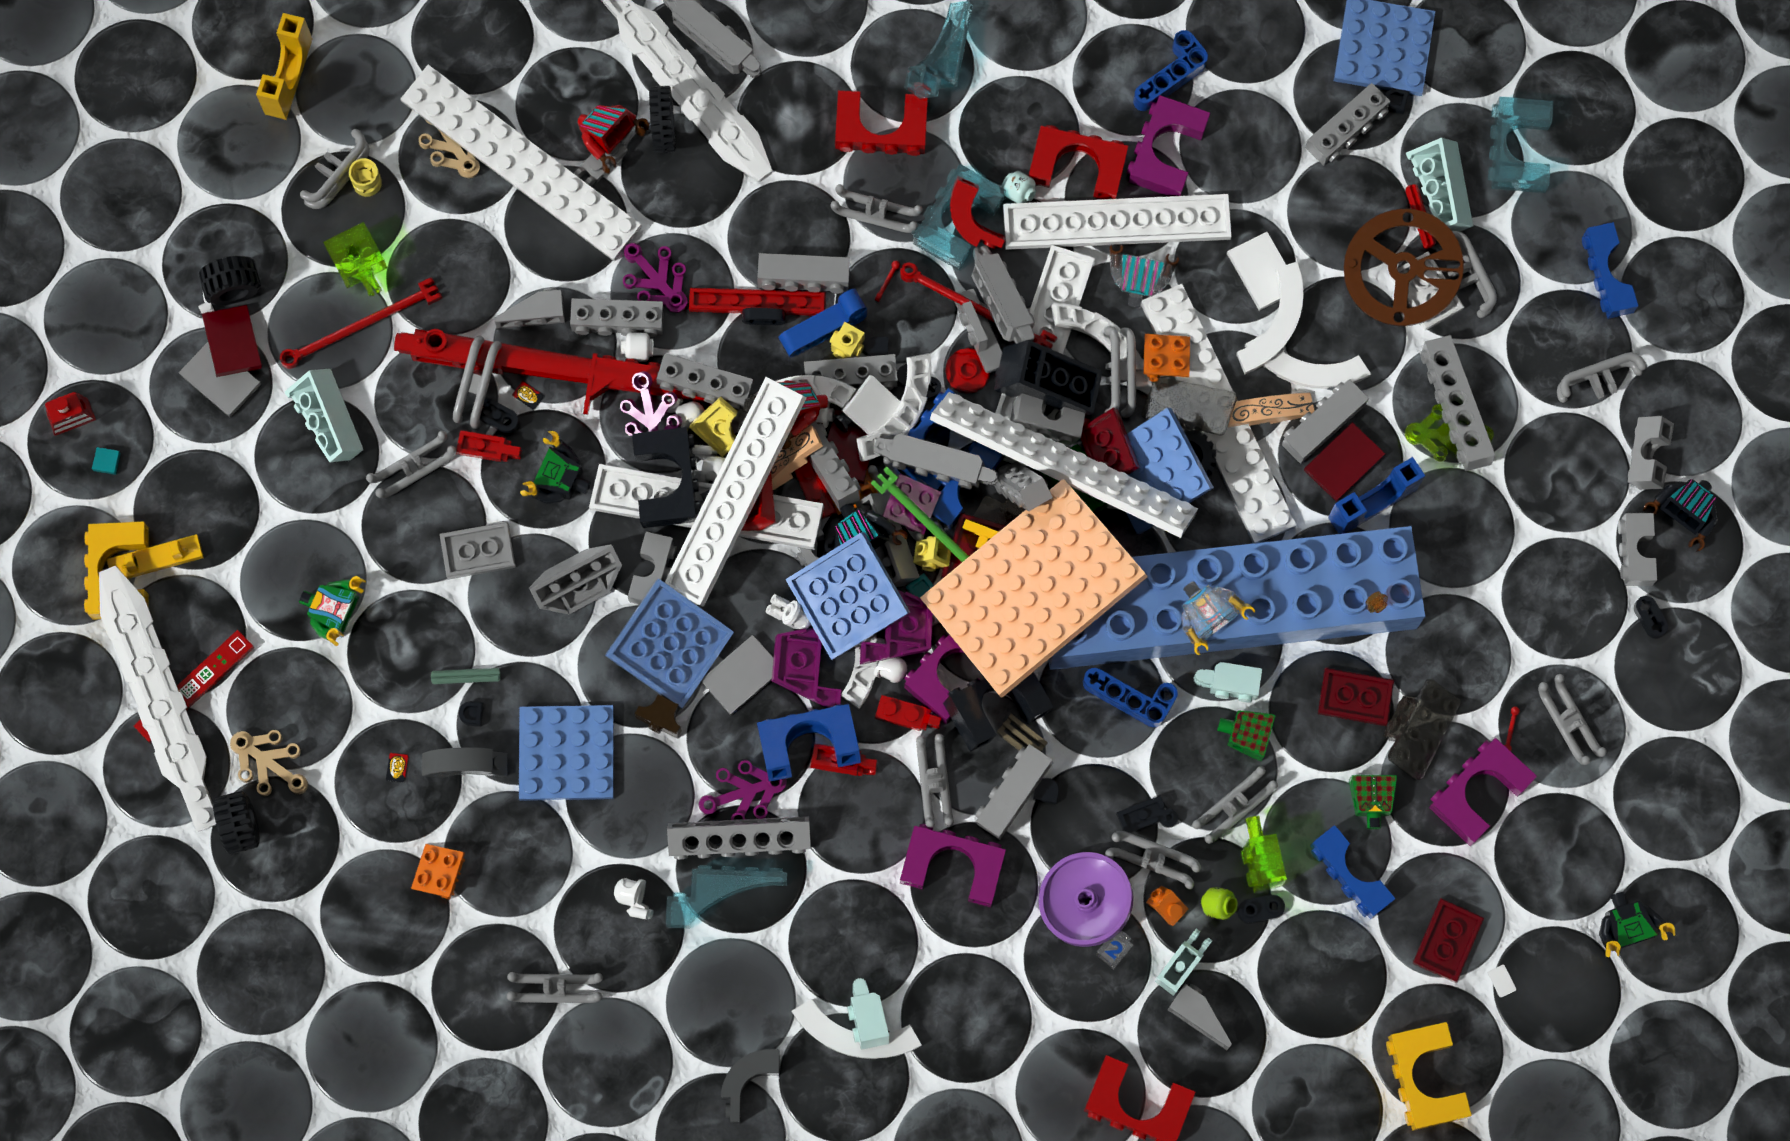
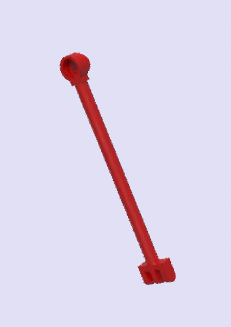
M908 262L900 268V276L903 281L909 283L913 281L915 283L918 282L960 305L971 301L977 314L994 322L987 308L924 276L918 271L915 264ZM911 268L913 272L907 273L905 269ZM1043 330L1040 336L1034 333L1033 342L1051 349L1053 344L1047 340L1055 343L1057 337Z
M428 278L418 283L421 291L307 346L295 350L286 349L280 354V361L285 368H295L303 357L423 299H426L428 305H431L443 297L441 293L432 296L439 289L437 285L431 286L435 282L433 278ZM288 358H294L292 363L286 362Z

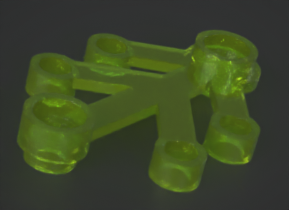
M1440 404L1434 405L1431 413L1421 423H1411L1406 427L1404 433L1406 440L1412 445L1421 444L1433 454L1436 461H1444L1448 455V450L1444 446L1437 447L1430 439H1438L1457 458L1458 450L1456 445L1452 444L1450 440L1448 424L1443 423L1438 429H1428L1436 420L1442 419V414L1438 415L1434 412L1435 410L1443 411ZM1484 425L1489 434L1490 442H1492L1494 431L1491 427ZM1413 431L1420 432V435H1415ZM1437 452H1443L1444 456H1439Z

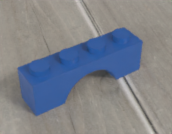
M1614 222L1589 227L1582 236L1583 248L1587 249L1589 254L1588 265L1595 275V289L1597 292H1600L1602 298L1600 306L1602 311L1606 312L1607 319L1632 314L1638 308L1633 286L1618 281L1613 277L1608 268V256L1616 250L1620 243Z
M973 441L968 449L971 454L979 455L985 467L990 468V470L993 469V471L1006 456L976 441ZM950 480L949 483H942L941 487L943 490L932 513L933 517L950 529L958 521L960 514L965 511L959 499L961 486L958 485L959 482Z
M1334 825L1310 845L1312 848L1311 853L1319 862L1321 860L1328 867L1326 871L1333 880L1338 879L1342 884L1341 889L1349 899L1353 898L1356 901L1358 911L1364 917L1368 916L1372 919L1392 903L1395 897L1381 880L1364 882L1358 880L1349 872L1345 863V854L1350 843Z

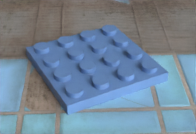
M1346 0L1333 81L1364 87L1373 83L1378 89L1389 91L1394 88L1409 91L1411 95L1422 96L1435 11L1373 0Z
M1166 408L1127 433L1140 468L1128 476L1145 482L1157 490L1167 492L1170 496L1188 503L1214 488L1172 408ZM1126 512L1137 534H1142L1154 526Z
M864 532L857 534L785 579L831 660L839 657L910 613Z
M657 579L605 656L663 697L679 704L680 709H682L734 632L662 580Z
M613 705L520 707V801L614 799Z

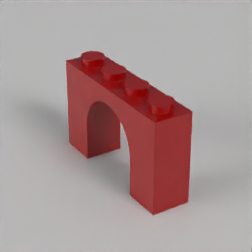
M838 90L835 149H839L842 152L862 150L864 153L882 151L890 155L897 154L898 152L907 153L911 156H917L920 153L925 154L928 95L905 94L904 119L901 126L890 134L877 135L869 132L860 121L861 92Z
M1052 125L1041 126L1029 177L1035 181L1036 185L1049 188L1058 159L1068 152H1084L1095 160L1099 171L1093 198L1100 200L1116 199L1128 145H1124L1123 142L1112 140L1111 142L1102 140L1101 137L1096 135L1084 136L1074 130L1062 131Z
M1106 1055L1084 1109L1088 1113L1087 1117L1101 1122V1119L1111 1122L1109 1126L1123 1131L1124 1128L1133 1131V1136L1142 1140L1148 1137L1155 1141H1177L1196 1092L1173 1083L1163 1108L1157 1116L1148 1120L1134 1119L1123 1111L1118 1099L1119 1088L1129 1064Z

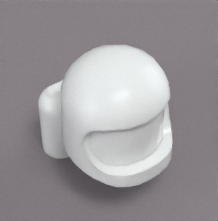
M672 398L668 399L667 401L669 403H672ZM677 398V403L670 406L667 412L679 415L682 418L681 428L687 427L689 431L690 423L705 410L699 402L691 401L682 404L684 402L683 399Z
M695 445L692 453L699 457V459L704 460L701 481L704 483L715 481L726 458L715 456L717 451L711 446Z
M776 594L771 597L770 602L772 604L766 608L767 614L782 620L785 625L795 630L808 629L811 626L798 601L790 602Z
M878 637L875 643L885 644V639ZM900 657L879 661L874 671V676L878 678L884 677L890 680V682L898 683L907 673V664Z
M623 878L617 882L614 896L618 903L631 906L627 909V913L631 917L647 920L652 919L653 910L642 903L646 880L639 879L634 881Z

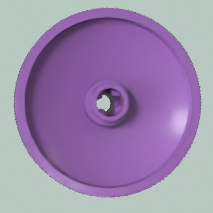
M1093 852L1076 853L1057 862L1046 874L1039 891V910L1048 929L1060 940L1074 946H1096L1115 937L1126 925L1133 908V889L1128 876L1114 860ZM1091 899L1089 904L1085 905V902Z

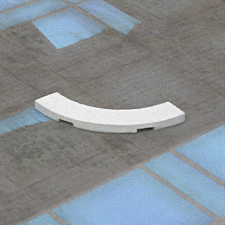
M1298 262L1276 268L1275 270L1280 288L1278 312L1269 329L1259 340L1237 352V357L1244 374L1250 373L1268 363L1284 348L1295 331L1303 305V281Z
M1066 303L1052 304L1054 327L1069 328L1085 333L1096 339L1111 352L1110 335L1104 334V329L1111 326L1119 333L1120 328L1097 312L1093 313L1082 309L1081 306ZM1119 333L1120 361H1127L1126 337L1121 336ZM1136 350V389H1150L1152 383L1147 374H1144V359H1141Z
M1265 333L1246 343L1245 347L1247 348L1248 346L1255 343ZM1281 350L1268 363L1263 365V367H1266L1283 380L1310 388L1328 389L1329 387H1336L1340 382L1345 384L1348 380L1357 383L1371 375L1359 355L1341 363L1324 365L1298 360Z
M930 353L907 357L906 386L896 411L879 429L866 436L856 438L860 461H867L880 456L874 452L877 438L893 440L898 434L908 435L910 429L917 423L926 404L928 386L931 383Z
M800 375L776 381L784 382L789 380L796 383H808L812 386L816 395H826L828 402L836 404L843 409L857 391L856 388L847 383L825 376ZM758 392L748 398L745 410L740 409L734 418L736 421L743 424Z
M877 634L871 636L864 642L875 643L877 640ZM861 643L855 646L853 672L846 688L841 693V697L859 710L873 687L876 678L874 671L878 665V662L860 664Z
M812 999L791 1011L800 1025L816 1040L826 1047L848 1056L864 1059L888 1058L911 1052L922 1046L912 1027L908 1025L902 1029L889 1032V1044L861 1050L859 1042L855 1043L853 1032L830 1020L821 1012Z

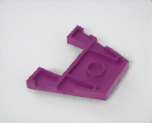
M898 590L910 613L885 628V644L864 641L861 643L860 664L912 655L931 649L933 613L919 597Z
M810 628L777 634L775 636L772 682L826 708L840 705L841 689L818 687L821 641L815 630Z

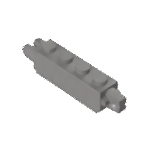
M663 0L672 11L673 24L729 72L739 74L743 71L752 78L760 75L761 65L753 55V46L747 40H741L737 37L732 27L729 25L724 26L714 12L705 10L699 0Z
M987 246L974 248L975 266L971 277L1003 339L1007 341L1014 340L1015 343L1026 340L1033 341L1035 336L1032 330L1035 323L1034 317L1028 312L1023 296L1019 295L1016 289V282L1010 277L1006 263L1001 260L998 253L992 254Z
M904 434L896 435L893 440L877 438L874 446V452L888 458L893 463L892 467L900 470H906V467L915 469L914 473L927 477L928 473L937 476V480L947 483L950 480L959 482V486L971 489L972 486L979 487V483L990 484V486L996 485L999 481L995 470L986 468L979 455Z

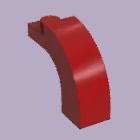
M957 176L950 197V211L955 228L967 242L975 247L978 246L980 239L984 240L983 244L995 249L997 246L1002 248L1005 236L980 225L972 215L971 206L978 192L979 185Z

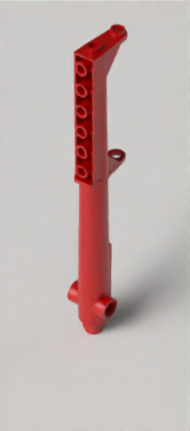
M416 329L414 334L397 333L394 351L410 354L413 361L465 369L470 347L475 338L446 334L439 329H431L429 331ZM484 340L479 349L474 370L483 371L487 354L492 343H494L493 341ZM501 343L502 347L497 353L492 373L503 375V372L586 383L588 385L583 411L585 415L589 414L591 401L609 389L641 393L632 385V377L641 371L648 372L652 377L651 395L663 396L665 393L671 392L661 389L660 385L657 384V376L661 364L649 362L648 365L639 364V361L634 359L620 361L609 355H604L600 358L597 353H593L591 359ZM642 376L641 381L646 384L647 380ZM675 389L672 391L679 399L705 402L702 397L695 396V398H690L682 395V391Z

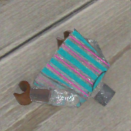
M1112 244L1109 249L1111 256L1110 272L1115 285L1121 287V291L1130 293L1127 306L1141 308L1143 295L1152 297L1153 294L1160 293L1170 283L1174 268L1179 261L1177 257L1175 262H1170L1168 259L1170 254L1166 255L1164 261L1124 254L1123 245H1120L1119 251H1114Z

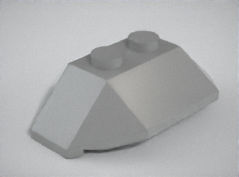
M611 544L585 549L545 570L529 587V590L539 609L569 615L609 594L622 564Z

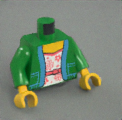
M354 576L352 579L320 585L316 594L303 591L299 603L309 607L307 615L311 619L310 625L319 637L330 641L335 646L339 645L336 642V638L344 637L346 627L359 600L358 594L354 591L363 593L364 589L359 586L362 582H366V580Z

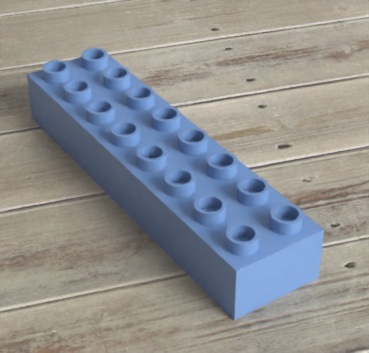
M1412 527L1132 557L1148 577L1048 660L1049 668L1053 670L1196 654L1194 642L1186 631L1188 627L1193 629L1199 639H1205L1208 643V651L1205 646H1198L1200 653L1417 629L1425 618ZM1193 583L1199 589L1197 593L1206 587L1205 592L1189 604H1184L1192 598L1186 589L1193 585ZM1211 590L1224 612L1231 608L1232 611L1236 610L1235 613L1238 615L1212 635L1208 632V634L1202 637L1201 634L1206 632V630H1203L1206 625L1189 606ZM1233 595L1241 603L1250 604L1255 609V613L1251 609H1246L1244 615L1249 619H1244L1238 607L1228 597Z

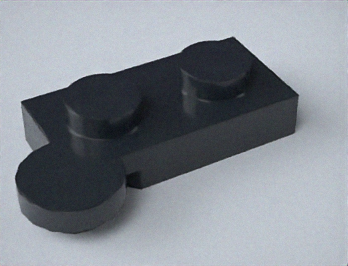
M1161 796L1116 813L1123 831L1128 833L1136 832L1159 822L1166 828H1172L1178 822L1177 813L1172 809H1165Z

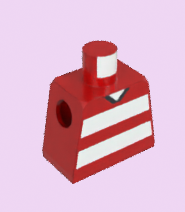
M77 392L69 393L45 403L46 414L55 436L96 420L89 400Z

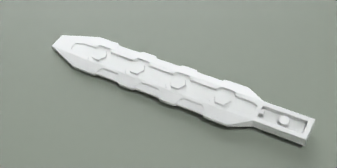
M601 0L618 20L619 34L622 42L633 55L638 56L660 86L671 87L672 98L681 107L680 110L709 140L708 143L723 161L757 181H761L772 172V168L759 133L726 99L725 93L715 82H712L697 65V60L687 49L685 50L657 13L635 4L632 0Z
M117 566L99 572L100 616L122 664L120 668L126 682H129L138 705L137 711L142 724L146 726L154 746V755L161 773L180 788L198 833L216 826L213 803L204 782L207 756L200 738L195 734L186 711L187 705L171 673L170 662L165 649H162L145 598Z

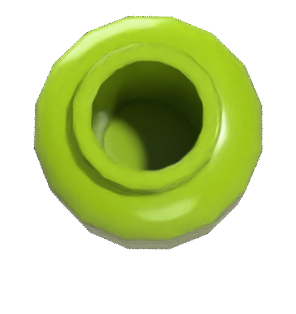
M1218 887L1209 888L1201 899L1203 912L1206 916L1221 920L1230 918L1236 912L1238 906L1237 899L1232 891Z

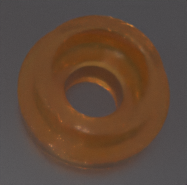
M1380 591L1373 593L1365 602L1367 610L1370 613L1383 611L1387 607L1388 597Z

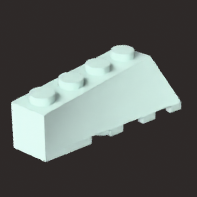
M1439 138L1407 152L1408 160H1411L1414 166L1415 176L1419 177L1423 186L1421 187L1422 192L1430 202L1429 207L1433 216L1444 222L1451 231H1463L1473 227L1458 142Z
M331 369L309 370L284 391L287 397L292 398L295 402L294 408L296 411L303 414L306 419V427L315 433V440L329 462L352 460L363 451Z

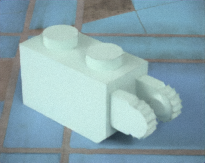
M1220 662L1215 666L1214 670H1198L1193 679L1195 684L1211 688L1210 693L1215 694L1217 698L1228 699L1231 696L1237 697L1241 702L1250 703L1252 700H1256L1259 695L1262 669Z
M1197 928L1189 939L1182 943L1155 980L1157 984L1173 996L1202 959L1203 953L1212 942L1210 938H1207L1201 944L1199 950L1192 947L1191 944L1199 937L1201 932Z
M858 978L853 983L851 1006H847L849 1020H854L856 1027L852 1029L855 1043L859 1042L861 1050L889 1044V1033L880 996L876 993H869L866 980Z

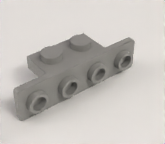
M974 289L959 293L980 304ZM971 301L962 305L955 302L961 324L966 327L969 342L972 346L974 345L985 372L996 371L1000 365L1002 351L988 319L976 313Z

